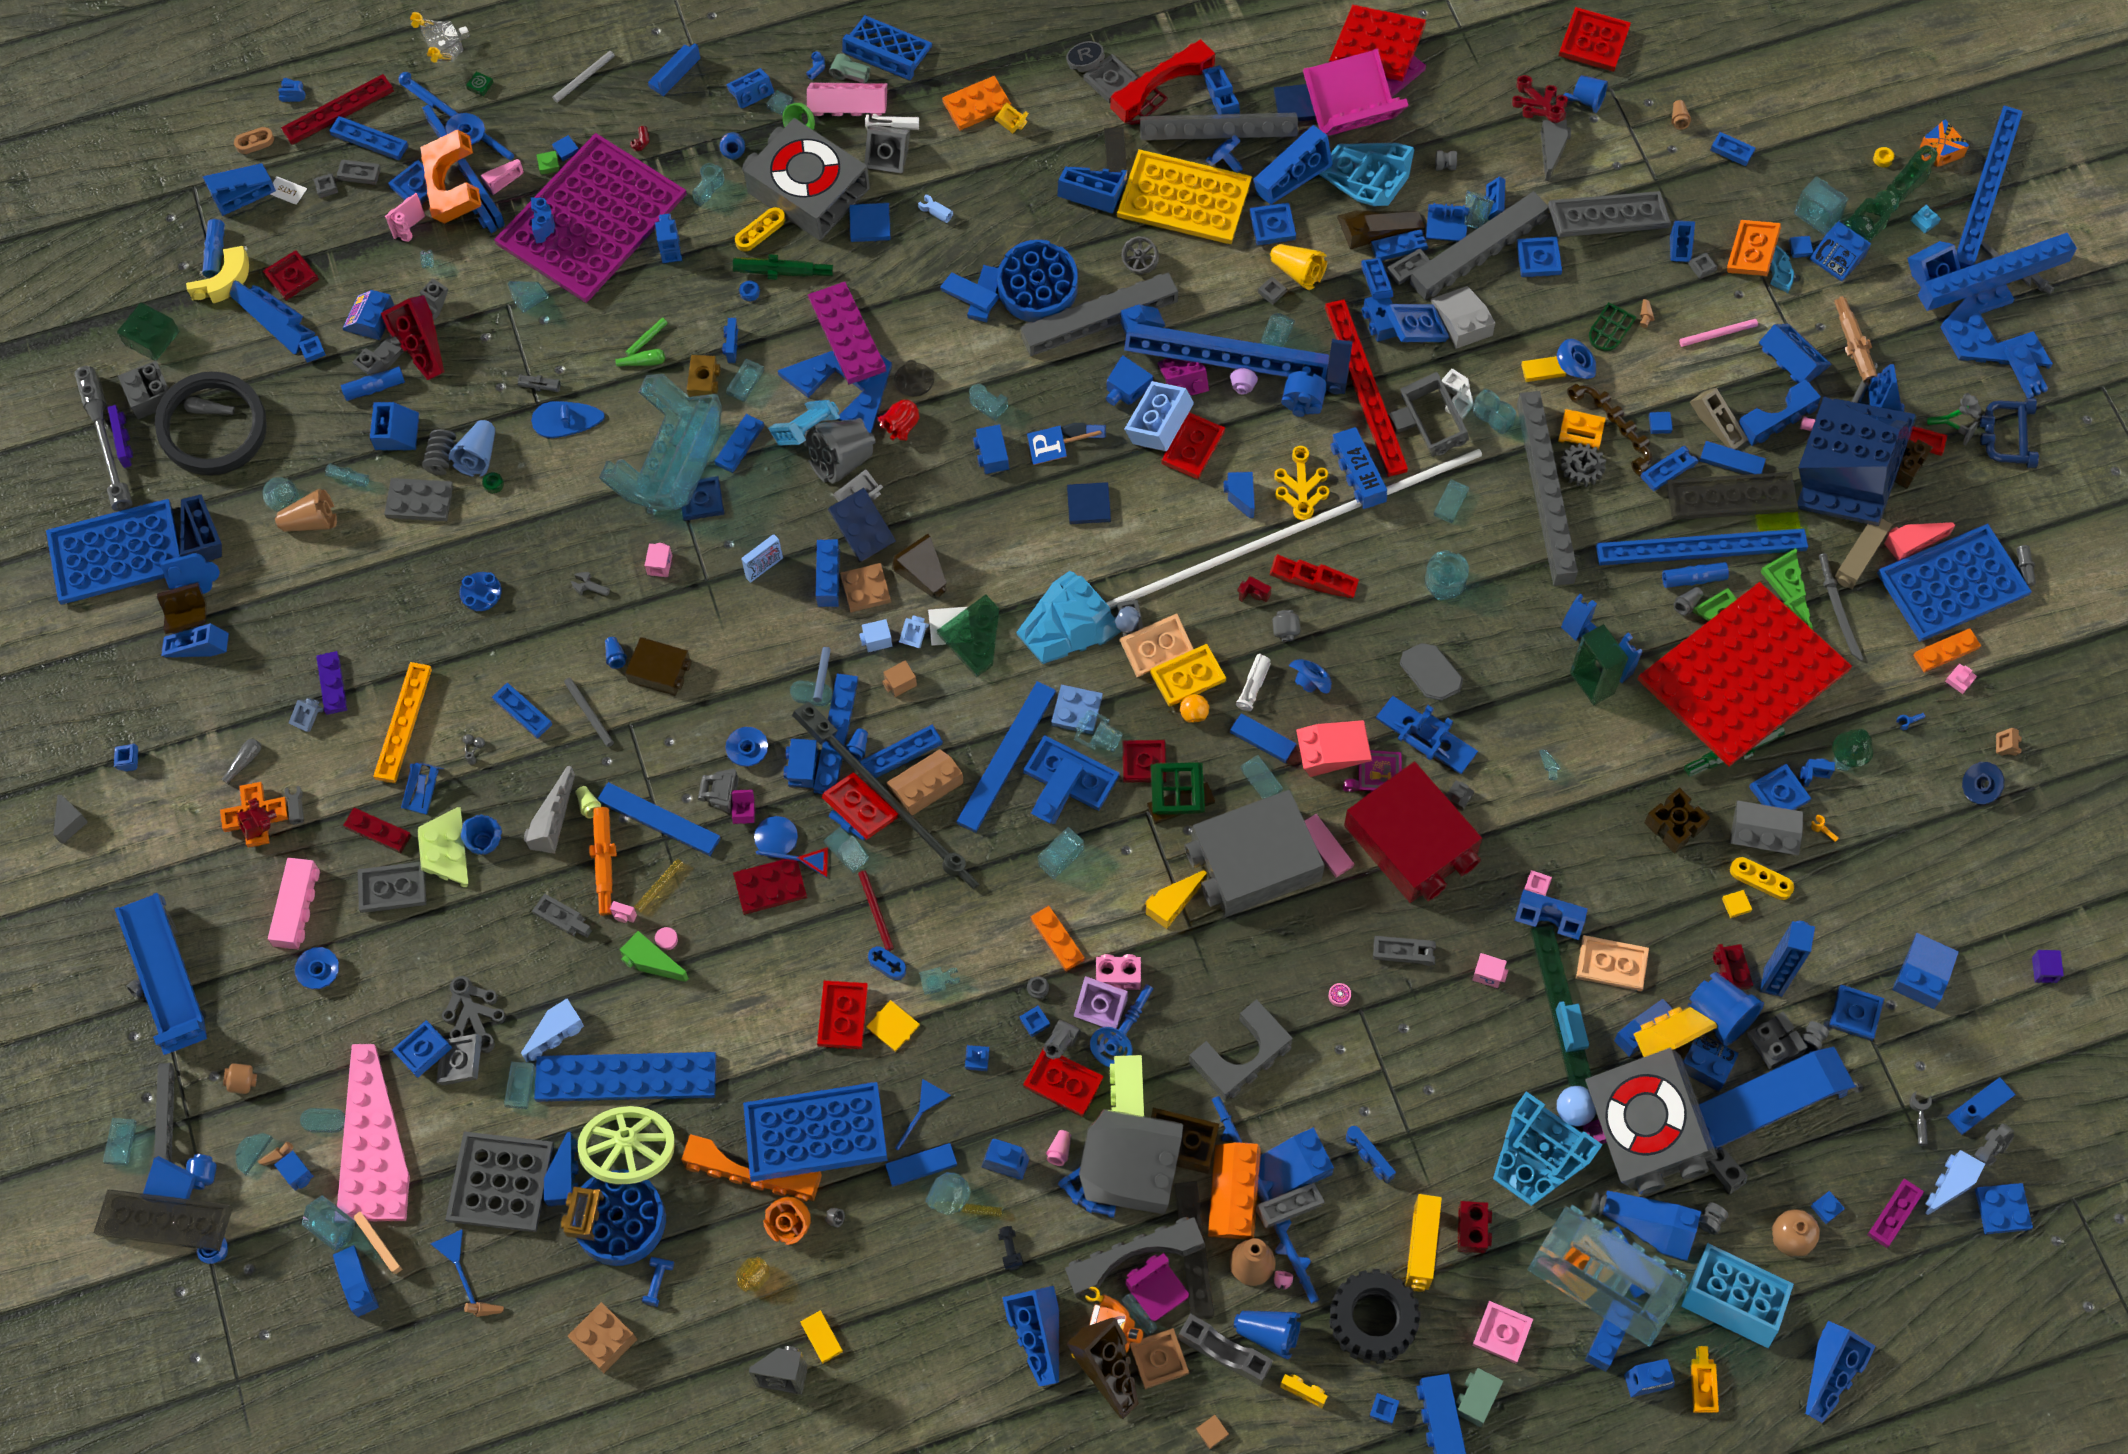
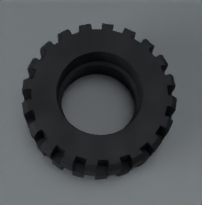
M1373 1269L1370 1273L1363 1270L1359 1271L1357 1276L1351 1275L1348 1277L1347 1281L1339 1286L1330 1308V1328L1333 1329L1332 1335L1335 1341L1340 1342L1339 1347L1344 1352L1346 1350L1351 1353L1350 1357L1357 1359V1357L1362 1358L1364 1363L1369 1364L1370 1361H1376V1364L1384 1363L1387 1359L1392 1361L1399 1354H1403L1409 1345L1412 1344L1420 1321L1419 1302L1413 1296V1289L1410 1286L1406 1287L1404 1285L1405 1280L1401 1277L1396 1279L1392 1277L1393 1273L1386 1271V1274L1380 1273V1269ZM1366 1297H1378L1387 1301L1396 1312L1397 1319L1394 1329L1384 1336H1370L1362 1332L1353 1320V1309L1359 1300Z

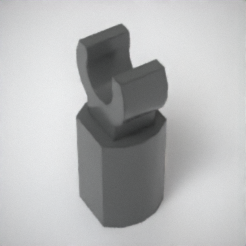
M297 786V792L291 795L289 788H285V795L288 798L289 823L292 825L303 824L302 800H300L303 796V791L300 786Z

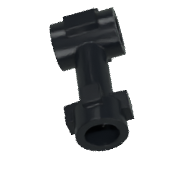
M1012 1226L1002 1227L999 1229L1000 1234H998L1000 1241L1004 1240L1007 1256L1002 1257L1004 1268L1010 1271L1020 1269L1019 1267L1024 1266L1021 1252L1016 1253L1013 1237H1016V1232Z

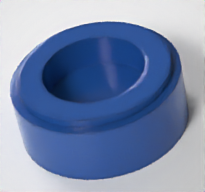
M746 281L739 288L740 296L745 301H754L760 295L759 286L754 281Z

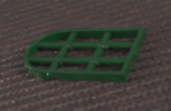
M1608 302L1594 325L1591 326L1589 332L1591 345L1600 351L1614 350L1621 344L1637 317ZM1610 307L1614 309V311L1611 314V316H1608L1607 318L1603 314L1605 313L1607 308ZM1617 311L1624 314L1618 323L1612 320ZM1628 316L1633 320L1626 328L1622 323ZM1601 318L1606 320L1607 322L1602 329L1598 330L1595 328ZM1608 324L1616 325L1612 334L1604 333ZM1618 329L1625 330L1619 340L1614 338ZM1592 331L1599 333L1594 341L1591 337ZM1603 335L1608 340L1603 347H1600L1596 342ZM1610 341L1616 342L1614 346L1606 348Z

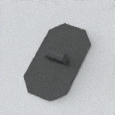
M1421 643L1402 653L1400 666L1426 698L1444 700L1460 692L1463 678L1437 646Z

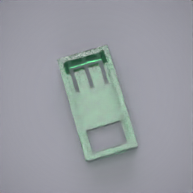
M1604 624L1582 636L1570 670V674L1593 706L1615 694L1628 660L1627 655ZM1596 660L1599 662V664H1600V665L1602 666V668H1603L1602 673L1600 672V670L1598 669V667L1595 665Z

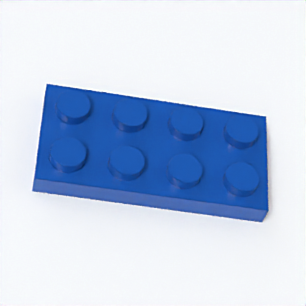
M1044 735L1025 766L1024 773L1047 785L1064 757L1084 766L1069 796L1099 811L1117 782L1120 773Z

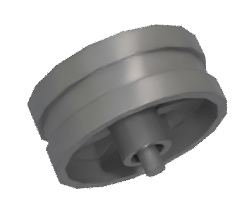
M1137 236L1131 238L1122 249L1123 263L1135 274L1144 275L1150 273L1159 262L1157 247L1146 237ZM1142 242H1147L1150 244L1148 247L1142 250ZM1135 243H1138V248L1136 250L1131 247ZM1152 248L1154 249V256L1146 255ZM1129 249L1134 252L1133 256L1127 257ZM1136 259L1133 268L1129 266L1127 261ZM1152 259L1151 264L1147 266L1145 261ZM1139 263H1143L1145 268L1137 269Z

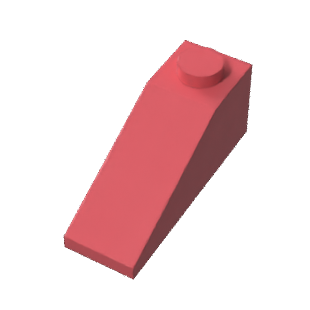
M1953 522L1910 524L1901 528L1895 527L1888 532V537L1884 544L1896 560L1900 561L1948 537L1955 525Z

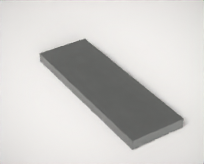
M1660 191L1550 200L1548 203L1558 237L1669 228L1671 225Z

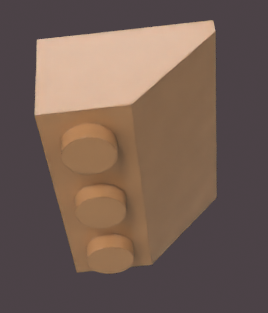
M939 749L886 782V785L899 803L911 815H914L964 782L963 773L953 759Z

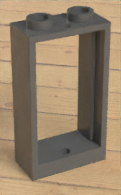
M1438 372L1400 389L1402 398L1432 457L1443 455L1447 450L1453 447H1460L1469 440L1467 429ZM1438 389L1460 432L1432 444L1411 401Z

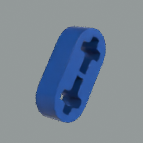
M878 946L869 951L868 960L873 968L892 980H900L905 976L906 966L900 958ZM881 953L885 963L879 959L875 962L874 955L878 956ZM889 964L893 967H897L899 965L901 972L896 971L895 973H892V968L889 966Z

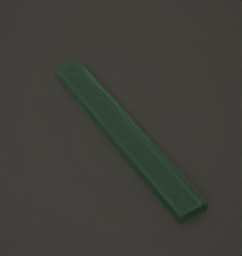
M1553 925L1532 928L1530 933L1569 1086H1581L1588 1089L1585 1079L1592 1076L1585 1049L1566 1052L1556 1014L1559 1002L1564 1001L1565 1006L1573 1005Z

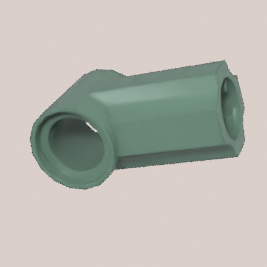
M837 54L829 69V74L837 80L848 78L861 83H867L870 67L853 62L847 55Z

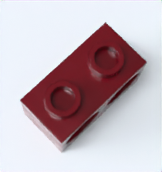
M1460 1201L1458 1206L1457 1252L1486 1253L1488 1246L1491 1247L1492 1233L1488 1232V1224H1492V1210H1488V1202ZM1477 1212L1480 1214L1481 1219L1473 1220L1469 1213ZM1476 1234L1480 1237L1481 1242L1474 1243L1470 1240L1469 1236Z

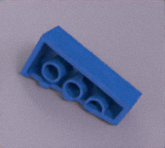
M1312 125L1254 178L1256 194L1271 205L1333 166L1328 135Z

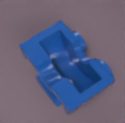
M531 197V210L534 211L532 231L536 244L545 242V238L554 233L555 222L546 200L541 197Z

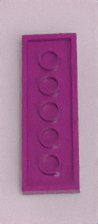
M846 282L808 294L812 308L848 385L886 372V366Z

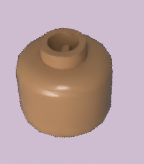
M231 1064L229 1069L225 1068L223 1086H226L227 1091L230 1093L247 1094L250 1092L251 1087H256L257 1074L253 1073L251 1065Z

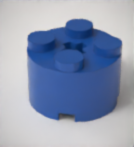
M1304 371L1293 372L1289 374L1286 380L1281 403L1293 411V415L1297 417H1303L1305 414H1319L1326 392V382L1316 374L1311 377Z

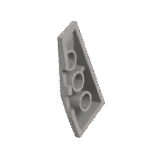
M572 766L566 767L532 819L530 828L526 829L524 841L530 850L555 853L575 777Z

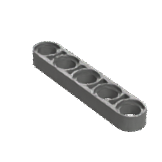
M160 1063L157 1074L154 1158L160 1156L172 1163L175 1071L172 1063Z

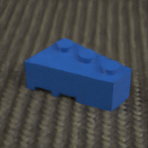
M262 163L202 176L222 216L276 192L272 180Z

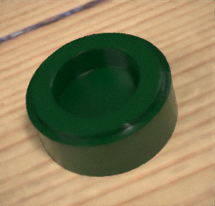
M491 472L483 477L482 485L486 492L495 494L503 489L504 481L500 474Z

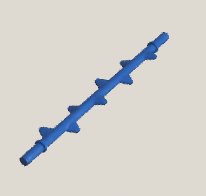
M1220 1096L1213 1098L1212 1102L1221 1118L1220 1121L1225 1126L1221 1140L1243 1143L1231 1120L1232 1117L1228 1114ZM1259 1177L1257 1194L1263 1203L1270 1200L1268 1192L1272 1188L1273 1183L1272 1181L1261 1180ZM1289 1219L1273 1226L1281 1241L1275 1252L1280 1255H1288L1300 1280L1299 1283L1302 1284L1311 1304L1319 1301V1298L1310 1281V1276L1305 1271L1311 1260L1310 1258L1298 1257L1287 1234V1230L1291 1225Z

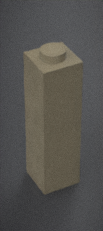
M1881 519L1879 526L1867 524L1834 577L1841 586L1850 589L1854 588L1893 524L1884 519Z

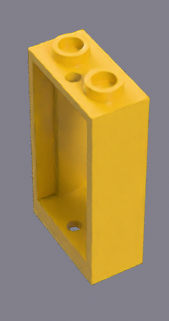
M1418 1194L1414 1205L1405 1285L1406 1287L1410 1286L1413 1291L1424 1292L1425 1289L1429 1290L1433 1280L1442 1197Z

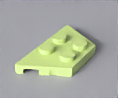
M457 807L418 827L421 870L429 874H436L439 878L445 880L451 879L461 883L460 886L467 887L468 876L465 846L461 839V807Z

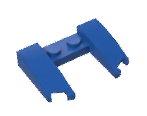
M1579 594L1568 610L1561 628L1575 641L1583 637L1589 646H1593L1599 651L1600 656L1604 660L1610 662L1607 670L1621 683L1625 682L1634 674L1642 649L1636 651L1633 645L1628 644L1633 638L1629 632L1623 637L1619 646L1613 643L1591 622L1597 603L1593 600L1588 604L1586 602L1581 603L1583 596Z

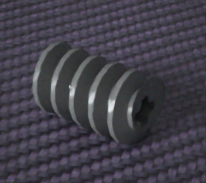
M444 429L433 430L430 433V439L424 456L425 460L422 463L423 468L427 472L434 475L447 474L445 469L449 468V453L455 445L453 440H456V434Z

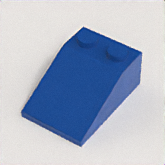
M1916 933L1892 990L1935 1009L1948 985L1958 951Z
M1313 1127L1260 1156L1259 1177L1264 1181H1272L1273 1186L1268 1192L1271 1200L1332 1175L1334 1170Z

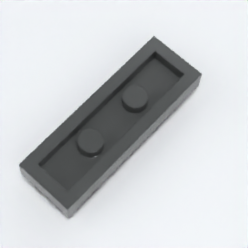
M1312 1183L1258 1204L1255 1210L1265 1228H1269L1323 1206L1325 1201L1315 1184Z

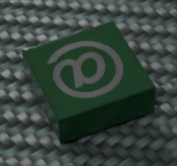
M476 71L466 84L467 90L484 97L494 82L492 78Z

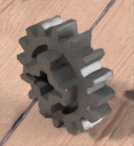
M1579 443L1578 448L1572 445L1570 451L1565 450L1564 456L1561 458L1560 470L1564 471L1563 477L1569 476V483L1577 481L1576 486L1584 483V486L1587 487L1589 482L1594 485L1597 479L1601 480L1606 469V459H1602L1603 453H1596L1597 447L1590 449V444L1583 447Z

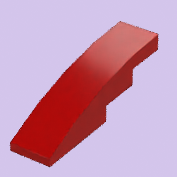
M1278 554L1274 558L1269 574L1270 576L1308 589L1352 599L1354 598L1359 581L1358 578L1326 565L1320 564L1315 566L1301 559L1295 562Z

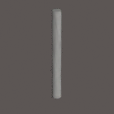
M608 51L552 97L556 103L562 100L614 58L613 52Z

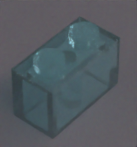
M321 1195L306 1206L302 1225L336 1251L351 1240L356 1221Z

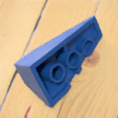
M1607 1191L1603 1215L1624 1229L1627 1228L1639 1236V1239L1655 1247L1661 1254L1687 1261L1697 1232L1701 1211L1677 1204Z
M1054 1286L1002 1297L1007 1321L1010 1327L1015 1328L1019 1336L1017 1342L1020 1347H1024L1028 1355L1027 1362L1038 1385L1044 1386L1058 1383L1059 1307Z

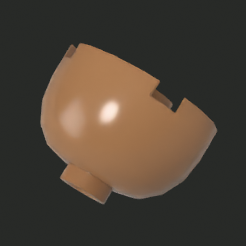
M1793 1209L1786 1211L1775 1220L1772 1226L1773 1242L1779 1251L1787 1256H1806L1815 1248L1819 1241L1820 1229L1818 1223L1811 1214L1804 1210Z

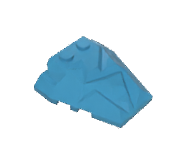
M1068 571L1051 584L1047 592L1018 629L1017 635L1038 660L1044 664L1066 657L1068 653L1076 650L1084 651L1086 647L1097 643L1098 645L1105 644L1122 631L1116 627L1115 618L1111 614V609L1083 576H1077L1074 572Z
M1526 1091L1513 1109L1493 1180L1532 1206L1589 1165L1603 1144L1584 1131L1581 1133L1546 1109L1544 1103Z

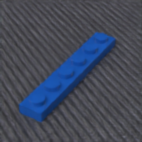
M837 674L828 721L838 730L834 737L845 747L858 685V676ZM827 741L822 745L813 789L814 793L823 794L826 790L837 784L839 780L843 757Z

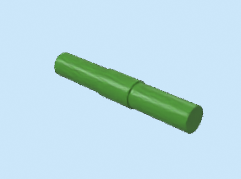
M661 318L653 327L646 331L625 351L627 356L634 355L668 324L667 321Z

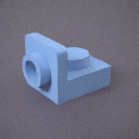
M914 615L912 619L906 618L899 643L921 648L925 630L929 626L928 623H924L925 618Z

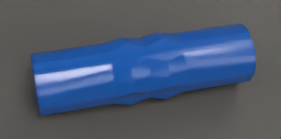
M211 219L207 223L202 270L203 276L207 278H212L220 272L225 224L219 219Z
M400 366L342 384L341 389L346 401L403 384L405 380Z
M1726 562L1687 566L1662 572L1665 588L1684 585L1692 586L1728 580L1729 578Z

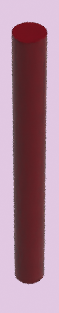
M865 870L860 871L858 876L883 945L887 951H892L894 946L869 877Z

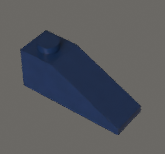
M1332 339L1326 378V392L1345 394L1352 341Z

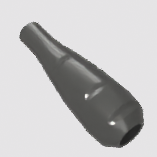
M189 397L184 402V408L189 413L230 415L235 413V407L225 406L197 397Z
M253 738L248 739L240 748L227 773L221 780L229 784L261 751V744Z

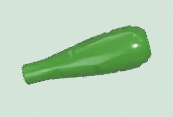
M661 349L647 350L629 357L616 359V366L659 365L665 361V354Z

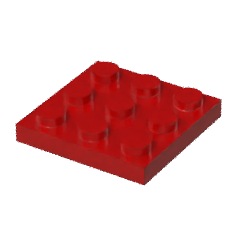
M1575 7L1558 56L1614 72L1631 22Z

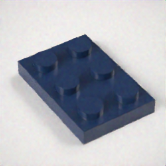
M865 488L828 508L859 562L896 542Z

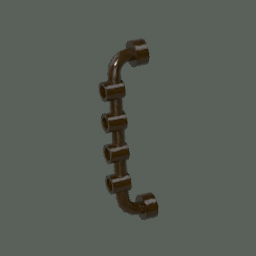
M1574 384L1569 387L1567 394L1573 402L1584 398V393L1590 394L1594 398L1596 406L1602 407L1606 412L1609 421L1615 422L1619 427L1620 433L1631 440L1633 448L1643 454L1644 459L1639 457L1631 462L1633 471L1641 476L1644 471L1649 469L1648 465L1652 461V453L1648 448L1650 445L1649 439L1645 435L1638 437L1635 433L1637 430L1636 424L1631 420L1625 422L1621 418L1624 416V412L1620 406L1613 408L1609 404L1611 402L1609 393L1606 391L1599 393L1598 390L1589 385L1579 386Z

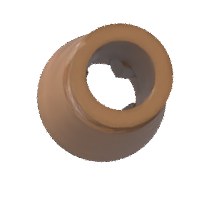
M1682 100L1673 103L1671 121L1672 125L1679 130L1686 129L1691 122L1690 114L1685 102Z

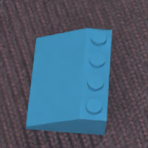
M1707 1243L1681 1307L1769 1348L1779 1331L1794 1284Z

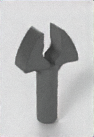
M589 572L574 574L576 579L584 581L581 584L571 581L573 588L579 595L582 596L585 590H591L605 596L609 595V588L590 581L591 574Z

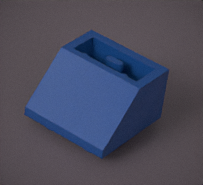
M374 402L370 440L374 449L416 450L419 412L394 402Z

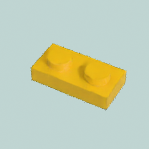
M1285 1374L1280 1388L1321 1409L1328 1397L1320 1387L1315 1385L1310 1387L1303 1383V1379L1293 1374L1290 1376Z

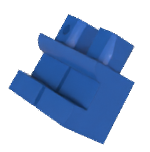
M671 214L659 215V222H655L662 263L682 261L676 222L672 220Z

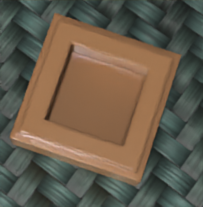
M1216 1415L1196 1428L1197 1433L1209 1449L1229 1436V1433Z

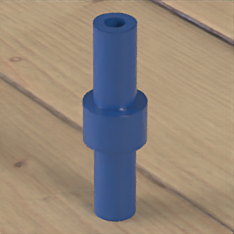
M835 810L831 811L829 818L840 824L844 831L847 833L851 832L861 840H865Z

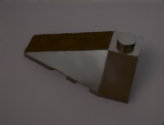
M1356 210L1337 215L1350 249L1369 245L1372 241L1425 229L1419 211Z

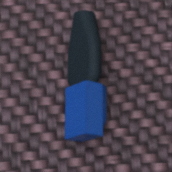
M1071 423L1061 427L1062 434L1070 438L1095 431H1101L1102 433L1088 438L1106 437V425Z

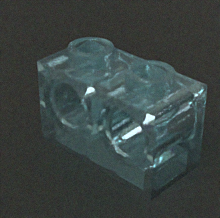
M1067 827L1038 855V866L1055 879L1084 851V840Z

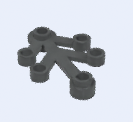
M465 976L454 978L450 984V991L453 995L447 1009L442 1012L443 1020L448 1024L456 1020L455 1010L461 999L464 1007L455 1028L450 1031V1037L454 1038L456 1032L461 1033L460 1037L465 1036L463 1031L470 1018L476 1034L482 1036L480 1052L488 1053L494 1049L495 1041L490 1034L485 1032L478 1014L492 1018L497 1024L503 1023L506 1015L502 1009H492L472 1002L470 995L483 998L489 1005L495 1004L498 996L493 990H484L472 986L470 979ZM460 985H465V989L462 991H459L458 987ZM488 995H494L492 1000H487ZM448 1013L453 1014L450 1019L445 1018ZM496 1014H502L500 1019H495ZM484 1042H490L488 1047H482Z

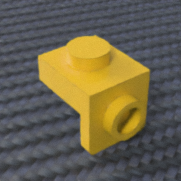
M1006 103L995 117V120L1013 134L1017 129H1023L1028 122L1026 117L1029 113L1025 111L1021 114Z

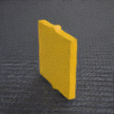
M890 1000L881 1011L876 1012L877 1016L866 1028L896 1052L906 1040H910V1036L920 1024Z

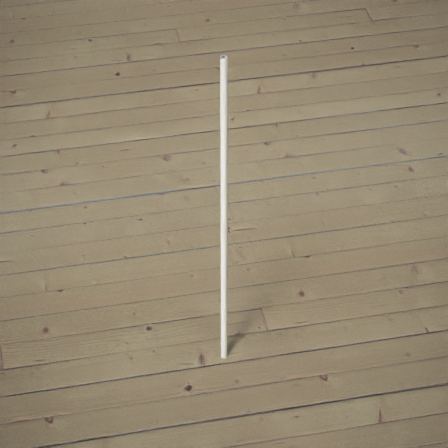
M1480 449L1474 450L1386 487L1387 495L1482 456V452ZM1353 500L1106 603L1110 609L1116 608L1119 602L1138 599L1362 505L1360 502L1357 503L1356 500Z

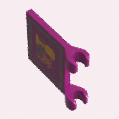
M1370 750L1372 761L1358 765V781L1345 779L1343 791H1374L1402 770L1401 752Z

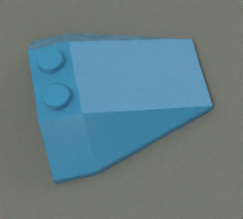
M1399 143L1338 144L1331 153L1333 166L1319 175L1357 202L1372 206H1389L1409 178L1414 147Z

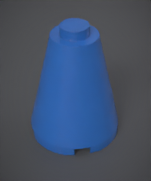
M1242 1311L1235 1317L1234 1328H1236L1237 1334L1284 1359H1290L1292 1354L1288 1352L1290 1348L1296 1347L1301 1322L1296 1320L1301 1316L1296 1312Z

